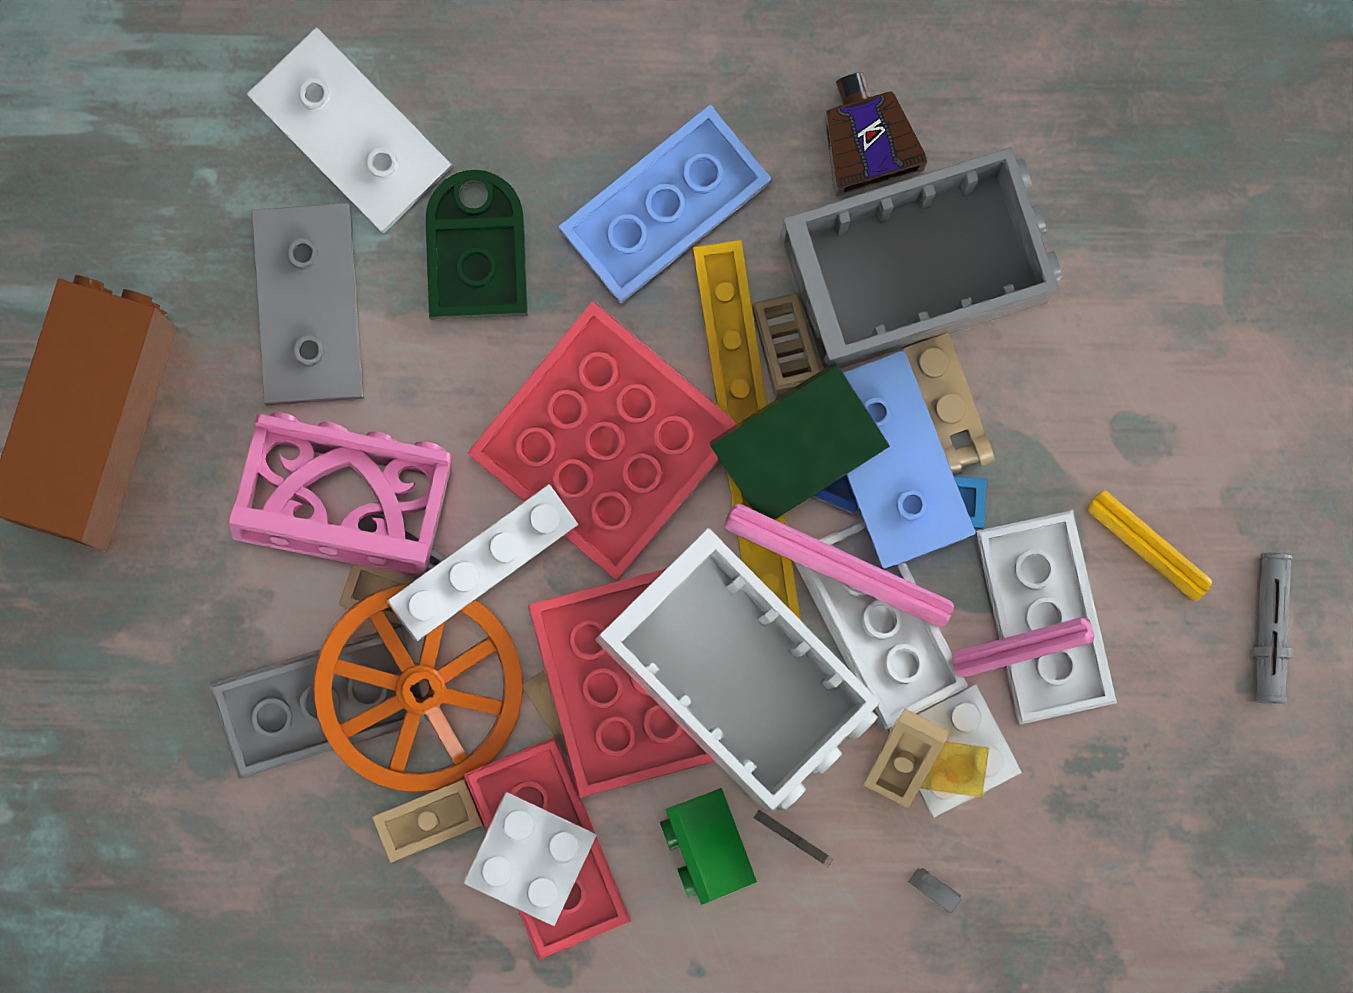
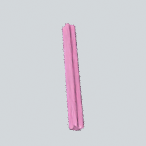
M735 504L727 515L725 521L726 530L926 622L942 627L947 624L954 608L951 600L744 505Z

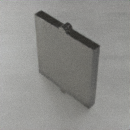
M758 810L753 817L827 868L833 862L829 855L761 810Z

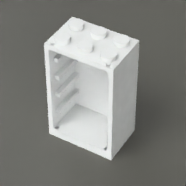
M710 528L706 529L595 639L762 810H774L776 807L779 810L782 808L784 810L788 809L806 791L801 782L811 772L814 775L818 772L820 774L825 772L842 754L837 746L846 737L849 739L852 737L858 738L878 718L872 711L881 701Z

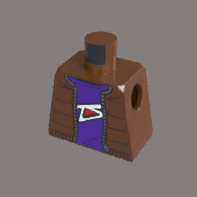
M863 72L850 74L838 79L836 84L843 105L827 110L825 116L835 196L923 171L927 164L926 154L895 94L890 91L871 97Z

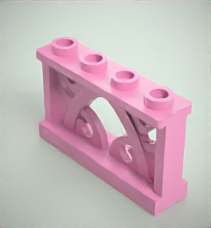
M274 412L270 416L258 414L235 505L233 504L229 519L232 540L420 577L428 571L436 529L451 472V454L444 451L439 445L430 442L420 441L416 442L415 445L396 442L392 436L381 432H368L367 435L347 432L345 427L336 423L321 422L317 426L299 422L296 417L286 413ZM276 445L293 447L300 451L299 456L294 460H287L281 455L283 468L291 474L286 479L272 472L266 463L268 452ZM314 452L323 453L314 458ZM376 464L386 466L383 473ZM350 466L368 484L378 502L367 503L355 508L344 518L340 526L328 524L327 512L322 501L306 487L329 473ZM402 471L422 473L427 477L429 487L424 495L413 501L398 502L396 496L409 493L415 486V481L404 484L399 480L398 476ZM260 476L267 483L277 488L262 510L252 508ZM296 497L304 500L313 508V515L309 519L294 517V512L299 508H303L301 503L294 501ZM425 510L418 542L405 539L402 514ZM384 514L385 519L371 518V521L377 525L375 532L362 531L358 528V523L361 519L371 515Z

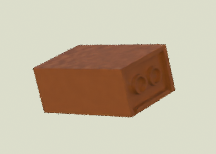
M75 275L73 282L59 278L57 280L0 458V518L19 526L107 552L178 328L166 318L168 313L160 310V305L152 302L153 298L127 289H123L121 297L112 294L113 291L104 288V283L88 277Z

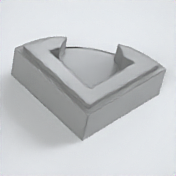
M918 868L908 881L947 912L952 913L962 900L960 894L945 883H942L924 868Z

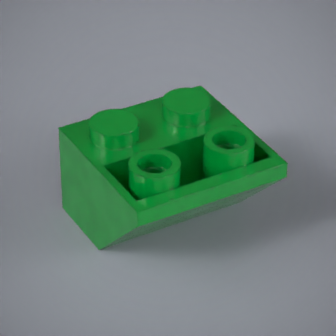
M722 788L665 809L668 819L660 821V825L669 849L673 850L680 847L686 865L677 868L688 898L698 895L702 905L757 882Z

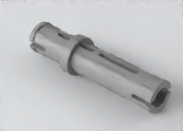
M1261 554L1258 646L1253 647L1252 657L1257 658L1256 696L1254 702L1285 704L1287 702V698H1285L1287 660L1292 659L1293 649L1288 648L1290 574L1293 556L1291 554ZM1274 582L1276 583L1275 623H1273ZM1272 633L1274 634L1273 675H1271Z

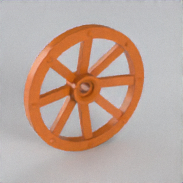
M403 583L386 587L364 597L350 607L333 625L321 646L316 660L313 678L314 705L319 724L326 739L337 755L356 773L390 789L408 792L434 791L463 780V774L489 764L502 750L519 716L523 692L522 670L510 635L495 615L476 600H473L460 611L479 624L488 637L436 670L434 667L444 621L425 635L419 663H414L383 612V609L390 607L387 600L410 584ZM370 618L399 667L400 671L397 675L338 659L350 635L366 619ZM497 651L503 673L502 700L446 688L445 683ZM333 674L393 690L395 695L339 724L332 700ZM423 679L428 683L429 691L424 697L416 698L410 691V687ZM442 703L497 715L487 736L470 754L466 755L439 706ZM405 708L406 712L388 768L364 756L347 739ZM426 714L453 764L427 772H404L421 715Z

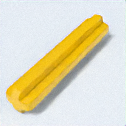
M1103 490L1099 492L1090 502L1087 510L1092 516L1191 600L1197 601L1201 599L1210 589L1212 580L1108 491Z

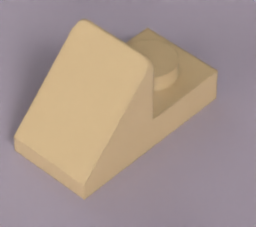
M904 708L900 717L893 725L863 786L909 808L943 748L950 731Z

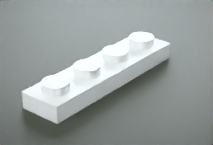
M549 484L389 598L387 603L413 639L418 641L572 530L578 523Z

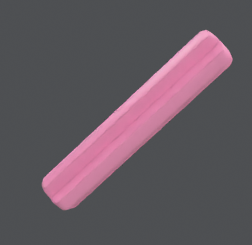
M1076 618L955 651L952 655V662L956 674L959 677H967L1092 643L1094 641V632L1088 618Z

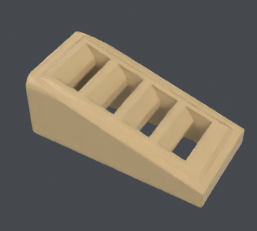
M799 292L752 303V310L775 399L821 371ZM794 314L795 320L768 326V319ZM795 333L799 334L798 339L773 344L772 339ZM802 352L804 354V358L779 364L778 358Z

